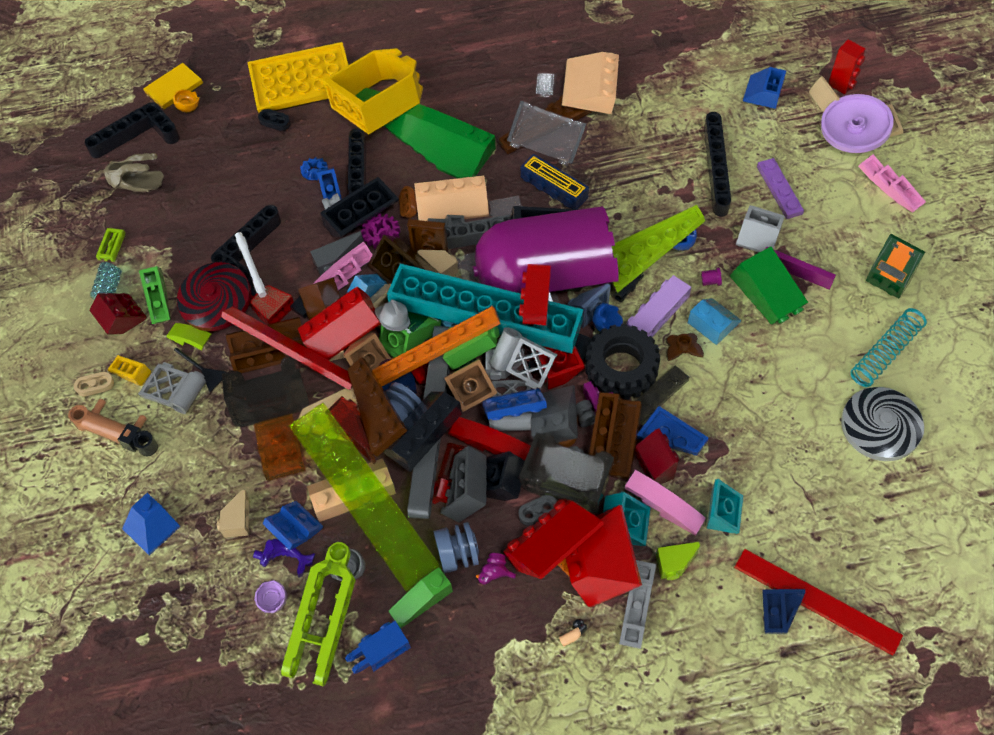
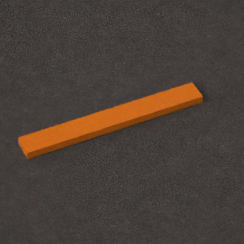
M491 306L373 369L372 371L380 385L384 386L498 326L501 323L496 309Z

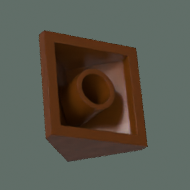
M334 277L298 289L309 320L341 298Z

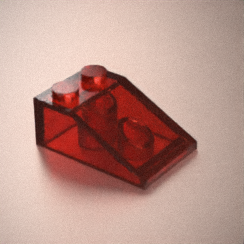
M341 396L325 414L332 428L371 463L375 464L376 459L371 452L365 428L360 418L361 414L357 410L358 406L351 399L346 400Z

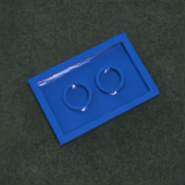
M539 388L490 397L482 401L488 420H500L504 416L509 415L520 416L524 412L529 411L540 412L542 409L547 408L546 399Z

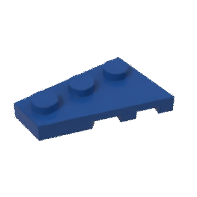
M660 406L657 407L637 434V439L644 440L654 430L659 428L662 434H666L668 437L670 448L696 456L709 439Z

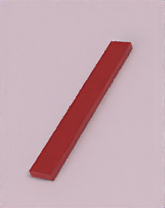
M233 306L222 312L221 317L346 389L350 390L353 388L347 370Z
M747 549L743 550L734 567L735 569L771 589H805V595L800 605L892 656L895 654L903 637L902 634Z

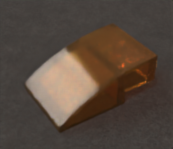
M293 414L254 424L262 469L267 482L306 471Z

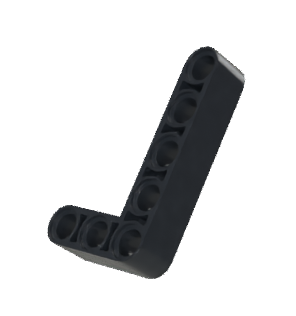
M149 102L87 137L84 144L91 157L100 158L152 127L167 144L177 143L180 136L175 124L156 103Z
M274 205L265 206L236 232H241L243 237H245L249 252L281 224L277 207ZM234 234L211 255L212 263L222 262L234 265L244 273L251 289L255 287L249 269L239 263L244 257L238 247Z

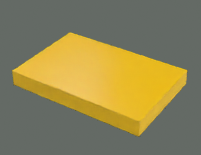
M181 63L143 89L161 108L166 109L174 103L173 96L177 91L181 89L193 91L203 84V81L184 63Z

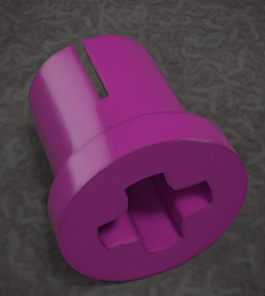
M717 267L715 270L701 271L703 286L722 285L720 267Z

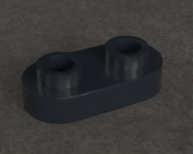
M264 109L258 114L259 122L263 126L283 131L291 125L287 114L271 109Z

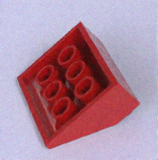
M561 499L553 505L554 508L550 512L542 514L536 524L527 527L522 532V536L510 541L507 544L508 548L503 552L518 572L542 579L604 525L603 521L574 501Z

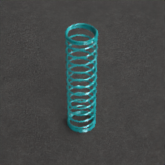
M906 309L902 316L895 321L894 325L882 335L881 339L873 345L872 349L851 369L850 373L853 380L863 387H870L874 380L878 379V375H881L883 370L887 369V365H891V360H895L896 356L900 355V351L904 350L905 346L909 344V341H912L913 337L917 336L918 332L926 326L927 320L925 316L917 309ZM907 312H914L922 317L924 325L921 326L920 322L916 318L907 315ZM908 317L917 321L920 326L912 323ZM900 321H903L908 328L900 325ZM906 322H907L908 324H910L911 326H913L914 329L910 328V327L906 324ZM895 326H899L904 333L896 330ZM902 327L905 328L908 332H910V334L906 333L902 329ZM910 330L915 331L916 334L913 335ZM891 331H895L901 339L907 341V344L904 345L902 340L891 334ZM898 332L901 333L906 339H904L903 337H901V336L898 334ZM905 334L912 336V338L908 340ZM887 335H890L891 338H892L897 344L902 345L903 348H902V349H899V347H898L894 342H892L891 340H888V339H887ZM882 340H886L892 348L899 350L898 354H895L890 347L884 345ZM878 345H882L888 353L894 355V358L891 359L886 352L878 348ZM874 350H878V352H879L884 358L890 360V362H889L888 364H886V362H885L884 359H882L880 356L874 354ZM869 355H874L886 367L882 369L876 361L870 359ZM865 360H869L873 366L881 370V373H877L873 367L865 363ZM860 364L865 365L870 372L876 374L877 377L873 378L868 371L861 368ZM853 370L855 371L856 376H857L861 381H859V380L855 377V375L853 374ZM856 370H860L870 379L871 383L863 381L858 376Z

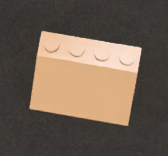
M599 52L567 59L562 106L612 114L616 100L619 55Z

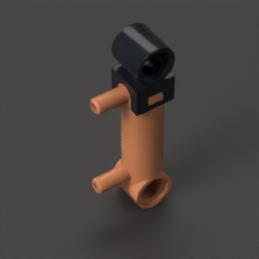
M103 399L98 400L92 411H89L83 405H76L68 413L70 421L78 430L92 432L119 443L123 448L132 452L138 450L141 455L146 457L152 456L158 450V443L152 434L145 430L141 431L142 426L147 420L144 415H140L134 425L129 423L124 425L99 415L106 404V401Z

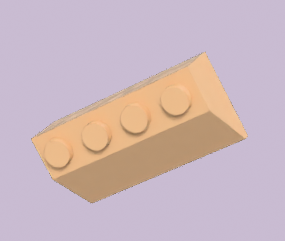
M484 176L414 183L419 220L427 221L428 218L445 219L447 215H464V219L489 216Z
M383 458L307 486L319 522L396 494L394 484Z

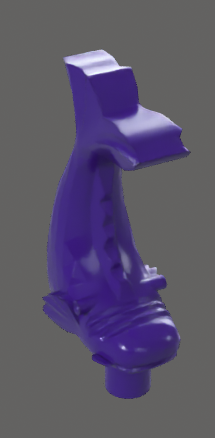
M278 539L268 540L263 552L255 550L253 558L259 559L260 565L266 567L269 561L274 560V558L280 555L297 558L299 561L297 569L298 578L303 576L306 566L312 565L315 554L305 556L296 548L289 550Z

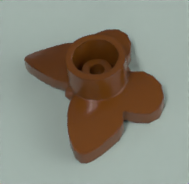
M694 333L680 334L679 336L670 335L667 338V344L669 345L667 360H674L683 353L703 358L704 352L697 343V336Z

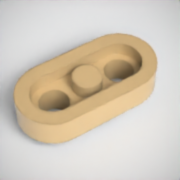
M108 372L83 376L75 381L74 390L83 397L106 392L114 386V379Z

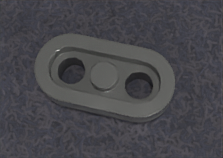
M544 495L522 505L519 509V520L528 526L536 524L542 514L550 512L554 508L553 505L557 500L553 496ZM544 506H550L551 508L549 510H545ZM527 514H531V515H532L531 518H526L525 516H526Z

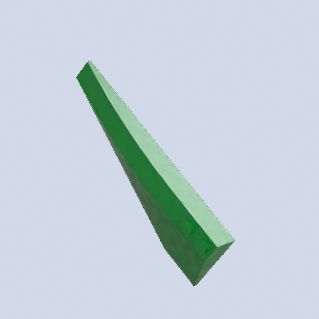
M365 88L355 96L365 102L380 93V91ZM421 104L414 106L384 125L388 128L389 132L403 143L410 145L416 153L422 154L425 160L436 165L438 170L457 179L475 177L496 149L495 135Z

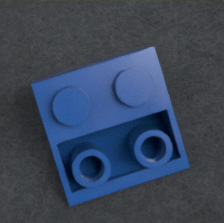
M768 67L752 74L743 102L776 109L786 70Z

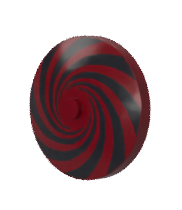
M222 262L205 264L193 270L183 280L177 293V307L181 316L189 325L202 331H217L231 326L232 323L221 317L222 312L233 306L245 313L251 300L250 283L244 273L234 265Z

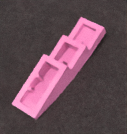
M874 154L858 166L884 193L913 213L926 203L903 175L898 177L889 165L884 167Z
M362 242L334 263L314 283L334 277L338 290L348 284V279L362 271L360 267L370 261L372 253L367 245Z
M637 470L634 471L625 485L627 491L642 498L644 504L659 511V516L695 536L706 519L677 495Z

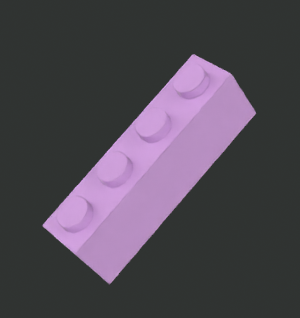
M674 275L669 280L666 279L662 283L661 289L651 295L647 304H642L638 313L628 319L627 327L636 326L638 330L641 331L643 329L646 331L648 337H653L689 298L691 286Z

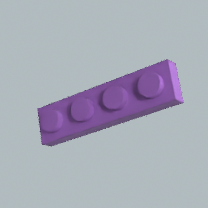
M772 158L758 162L757 168L786 220L803 215L804 209L775 159Z

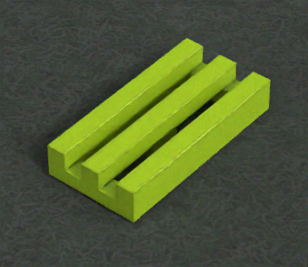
M107 228L96 258L98 260L104 259V261L110 259L111 262H115L126 234L125 231Z

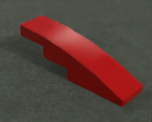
M462 417L455 421L448 433L482 452L487 450L497 455L510 451L525 461L532 446L510 435Z

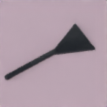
M174 348L175 352L201 370L209 392L230 374V372L203 368L178 348Z

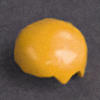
M181 89L173 96V102L178 110L189 113L198 107L199 97H197L196 92Z

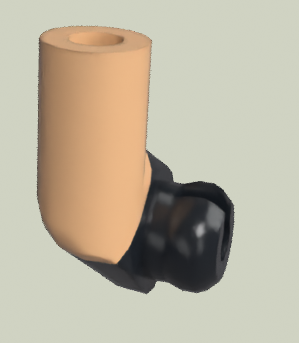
M583 619L575 620L573 622L575 629L559 637L564 647L578 640L587 631V624H584Z

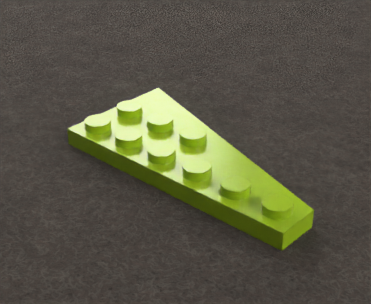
M697 205L615 243V246H612L613 256L617 258L619 281L612 282L617 293L705 222L704 215Z

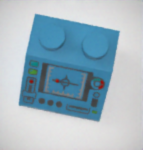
M713 298L701 300L690 311L688 324L716 345L741 323L737 316Z

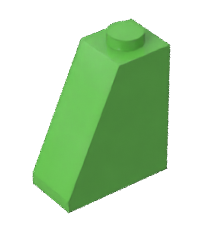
M494 327L444 353L443 359L452 370L464 365L496 347L499 329Z

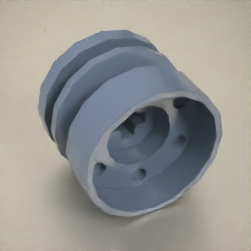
M397 382L392 383L389 390L385 391L402 422L422 402L414 392Z
M468 522L463 523L464 533H460L459 526L455 525V535L453 536L450 535L447 527L433 531L444 574L456 571L458 569L457 560L460 559L465 568L469 567L468 557H471L473 566L479 565V549L476 537Z

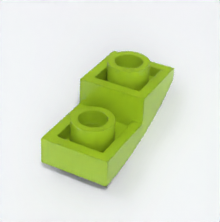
M175 323L166 337L182 346L188 343L202 351L210 339L211 333L198 330L191 325Z

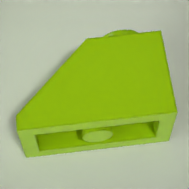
M694 542L657 548L656 559L661 579L675 580L682 576L697 555L700 543Z

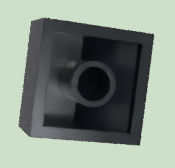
M510 451L486 457V498L501 501L517 499L521 491L520 488L527 462Z

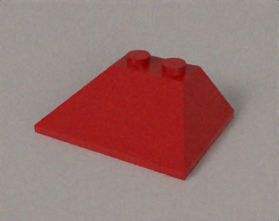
M622 505L597 515L596 517L602 520L604 525L566 557L571 584L590 608L642 586Z

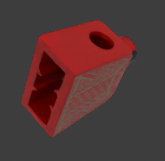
M270 285L265 286L267 295L263 298L259 297L255 288L251 289V307L254 313L266 325L281 321L291 311L290 305L294 302L290 294Z

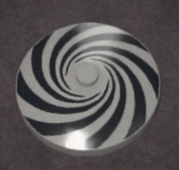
M870 387L855 393L846 403L841 416L842 430L848 442L859 453L874 460L896 461L905 458L917 448L924 434L923 417L914 402L904 394L886 387Z

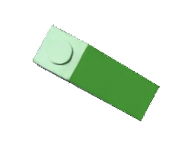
M156 266L139 270L152 324L171 320L162 269Z
M438 567L421 579L388 612L401 629L452 593L451 583Z

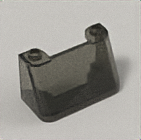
M286 356L280 363L282 371L246 381L239 371L222 373L224 400L233 424L237 427H246L301 412L303 408L307 407L309 400L300 362L290 356Z
M536 432L519 478L522 488L528 492L539 496L550 495L557 501L561 499L572 500L591 513H599L614 464V457L605 451L595 453V456L557 445L554 437L548 433L540 434Z

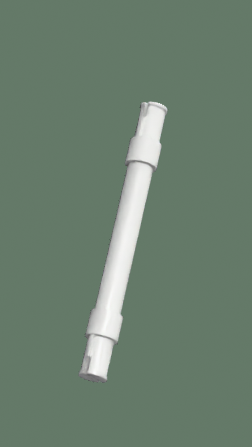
M241 232L235 234L236 242L243 254L256 292L259 294V297L263 298L267 295L262 279L259 277L246 239Z

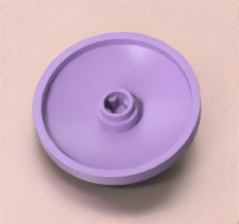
M864 94L843 96L839 98L840 100L833 101L822 115L821 131L826 141L833 147L849 153H864L880 147L888 140L893 128V115L889 107L881 100Z

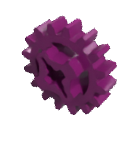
M379 213L378 217L374 216L371 220H367L366 224H362L363 229L361 233L363 241L367 242L368 246L373 244L374 249L377 248L384 234L400 238L398 221H395L393 216L388 218V214H385L383 217Z

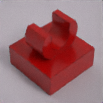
M440 478L435 481L433 504L440 501L447 503L448 497L445 496L447 489L450 490V486H447L448 480Z

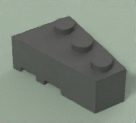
M467 446L455 455L449 477L452 479L450 490H446L445 496L448 499L446 507L441 509V514L460 523L486 505V455L470 446Z

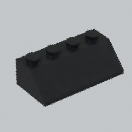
M377 177L320 212L323 226L333 237H342L399 201V198Z
M431 391L404 420L403 424L408 431L383 451V453L411 472L462 415L460 402L446 392Z

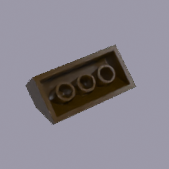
M385 234L367 264L388 284L392 283L400 264L440 273L401 239Z

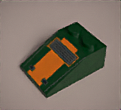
M890 234L874 262L866 281L899 299L910 284L925 251Z

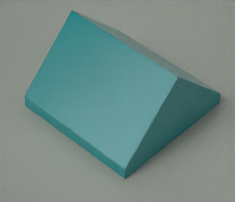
M715 479L711 491L707 529L738 534L740 532L743 495L719 479Z

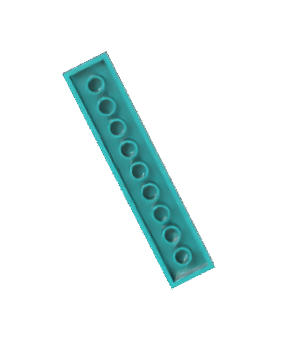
M404 264L399 265L387 293L388 302L390 300L401 302L409 312L456 324L493 306L501 323L496 326L499 329V335L502 334L504 328H513L520 332L523 337L538 345L568 353H573L583 322L584 309L548 301L546 325L523 324V316H519L520 304H524V299H521L520 293Z

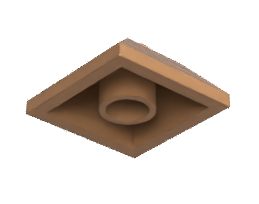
M368 332L351 344L343 354L350 366L363 357L372 370L391 360L377 335L372 332Z

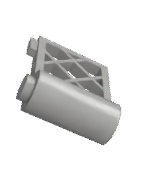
M506 327L501 334L489 363L495 371H507L526 381L525 385L536 390L537 387L541 389L557 354L528 340L517 330ZM523 344L529 346L533 354L524 356L521 349ZM544 354L550 357L549 363L541 365L538 355ZM534 357L537 367L529 369L526 359ZM522 361L525 370H516L513 368L514 363ZM532 371H540V382L532 378Z
M163 362V364L158 363L138 395L171 407L181 414H186L206 383L204 375L198 371L186 373L174 369L172 364ZM161 370L167 373V376L158 379ZM179 376L182 377L180 382L173 384L172 379ZM169 381L170 386L160 390L159 384ZM156 386V392L151 394L147 393L150 388ZM172 392L168 400L162 398V394Z
M524 380L492 381L495 389L496 387L508 389L503 395L518 392L515 390L518 386H527ZM497 392V394H495L492 397L500 396L501 394ZM524 412L520 416H504L500 420L489 419V426L500 432L531 430L532 412Z

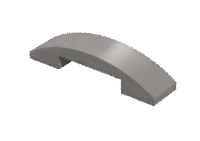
M636 560L642 586L629 591L619 645L641 649L656 564Z

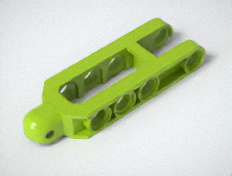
M333 543L328 548L325 560L317 563L310 569L282 664V676L295 677L305 643L321 646L316 662L318 667L312 683L325 686L328 681L356 582L352 572L347 567L351 552L345 543ZM332 574L343 579L339 593L335 595L337 600L333 614L329 617L331 621L327 635L323 638L308 633L324 578Z

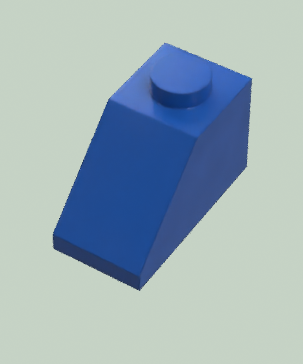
M334 167L318 170L317 175L323 199L328 198L330 200L336 193H338L341 199Z

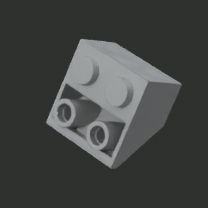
M750 205L736 245L756 252H761L770 246L774 249L785 216Z

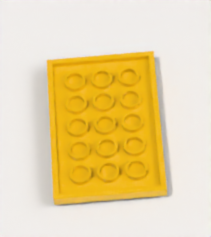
M343 42L247 62L258 114L264 109L278 110L328 99L323 80L348 66Z

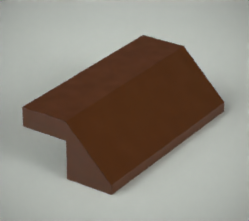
M300 317L267 324L270 328L306 347L298 331V328L302 326ZM244 330L225 335L230 350L229 358L234 375L295 361L292 357Z
M599 392L587 469L613 478L630 479L642 408L641 401L621 400L619 394Z

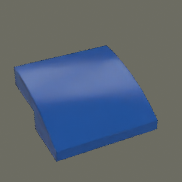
M297 501L282 506L279 513L268 516L263 521V525L289 550L303 544L323 528V525Z

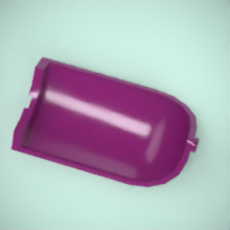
M601 206L512 219L495 224L482 235L476 245L475 266H472L473 275L478 278L480 284L520 294L521 288H525L526 283H522L523 271L527 272L528 264L551 265L549 292L619 281L617 258H614L612 246H615L613 232H608L609 218L606 210Z

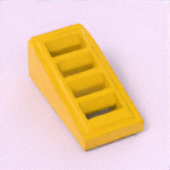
M117 355L107 370L139 386H142L151 374V370L145 364Z

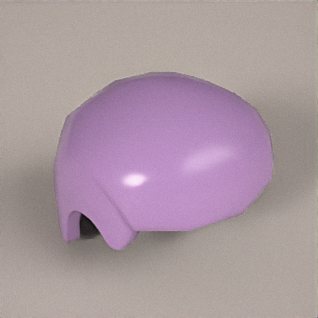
M275 580L263 582L257 589L254 600L257 607L263 612L275 613L280 611L286 604L287 592L280 582Z

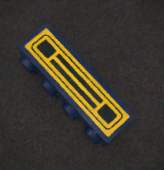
M532 154L521 166V178L525 182H529L538 190L550 195L551 198L560 201L567 208L578 210L589 198L588 186L535 154Z

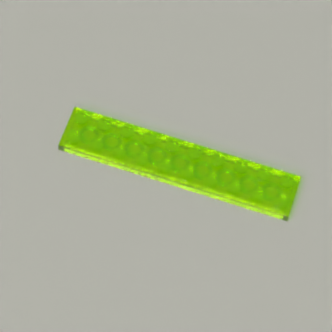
M321 403L289 425L407 593L421 579L438 567L441 571L443 570L324 403Z

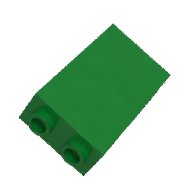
M771 246L741 262L729 275L771 325L776 322L782 324L789 319L788 316L792 313L794 316L804 311L803 306L808 303Z

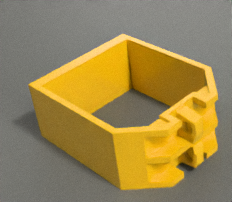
M397 48L373 50L323 80L331 108L368 135L420 103L423 86L419 84L420 74L415 71L416 60L408 55L399 58L398 56L402 55V52ZM396 79L398 81L365 102L355 96L363 89L369 88L381 80Z

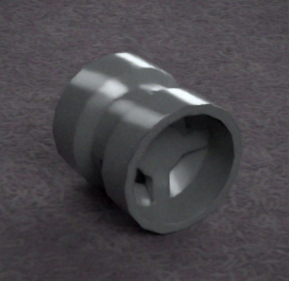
M583 400L576 404V414L579 417L578 421L581 427L591 426L595 422L596 412L592 410L593 406L589 400Z

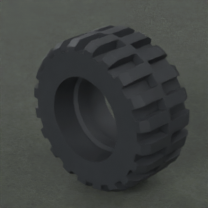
M621 324L618 327L612 325L609 329L604 328L600 330V334L597 333L592 337V341L587 346L585 371L588 375V381H591L594 384L593 386L597 387L599 391L601 390L602 393L613 392V394H619L624 400H630L632 396L638 398L641 396V392L643 394L647 393L656 382L660 365L659 347L655 344L652 336L648 337L646 331L643 329L640 331L636 326L627 327V324ZM615 353H627L635 357L639 361L640 366L631 371L621 372L609 367L605 359Z

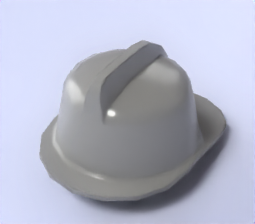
M390 300L384 306H379L375 309V315L382 326L388 330L402 331L410 325L407 308L401 302Z

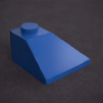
M146 493L131 507L122 529L150 556L180 528V525L152 496Z

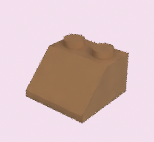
M479 359L444 377L455 399L460 402L463 412L497 394Z

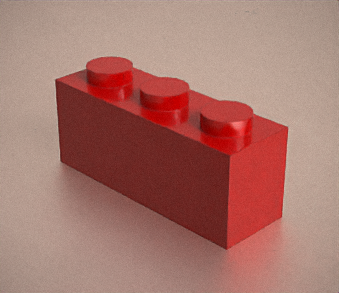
M849 39L839 48L828 82L833 89L845 95L855 87L857 83L856 78L861 72L860 66L865 60L864 53L866 48Z
M528 264L527 272L523 271L522 283H526L525 288H521V299H524V304H520L519 316H523V324L546 325L551 265Z

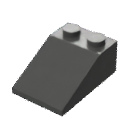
M571 385L542 393L546 399L547 408L542 409L540 412L532 413L531 436L542 447L578 438L575 386Z

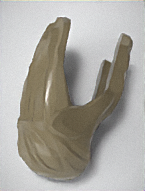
M156 153L134 154L124 161H113L104 169V175L109 185L113 188L127 189L133 192H149L150 190L158 189L162 186L164 175L161 171H148L149 166L147 164L133 163V161L157 159Z

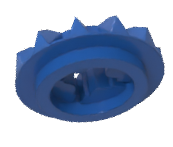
M317 157L303 161V165L300 166L302 176L308 180H318L317 171L328 168L327 162L323 158L318 159Z

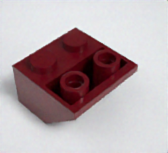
M98 293L89 310L107 335L124 334L147 318L129 293Z
M658 428L636 445L634 455L645 475L661 485L675 478L679 457L675 451L671 450L666 434H662Z

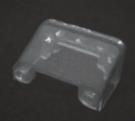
M520 101L507 141L510 142L509 146L518 149L520 146L559 159L558 163L568 166L569 163L572 164L586 123L573 121V119L536 106L533 107L527 102Z

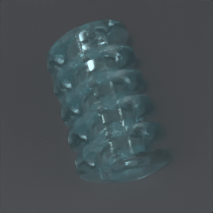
M101 262L96 273L92 291L90 292L91 298L95 300L98 293H116L117 289L115 287L118 286L117 281L120 280L122 270L111 263Z

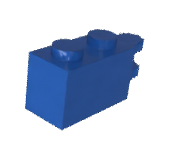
M396 621L385 623L380 627V631L373 635H366L362 638L361 643L358 644L359 647L347 654L345 658L347 662H352L362 655L365 657L364 660L352 668L354 674L361 672L369 666L374 672L411 648Z

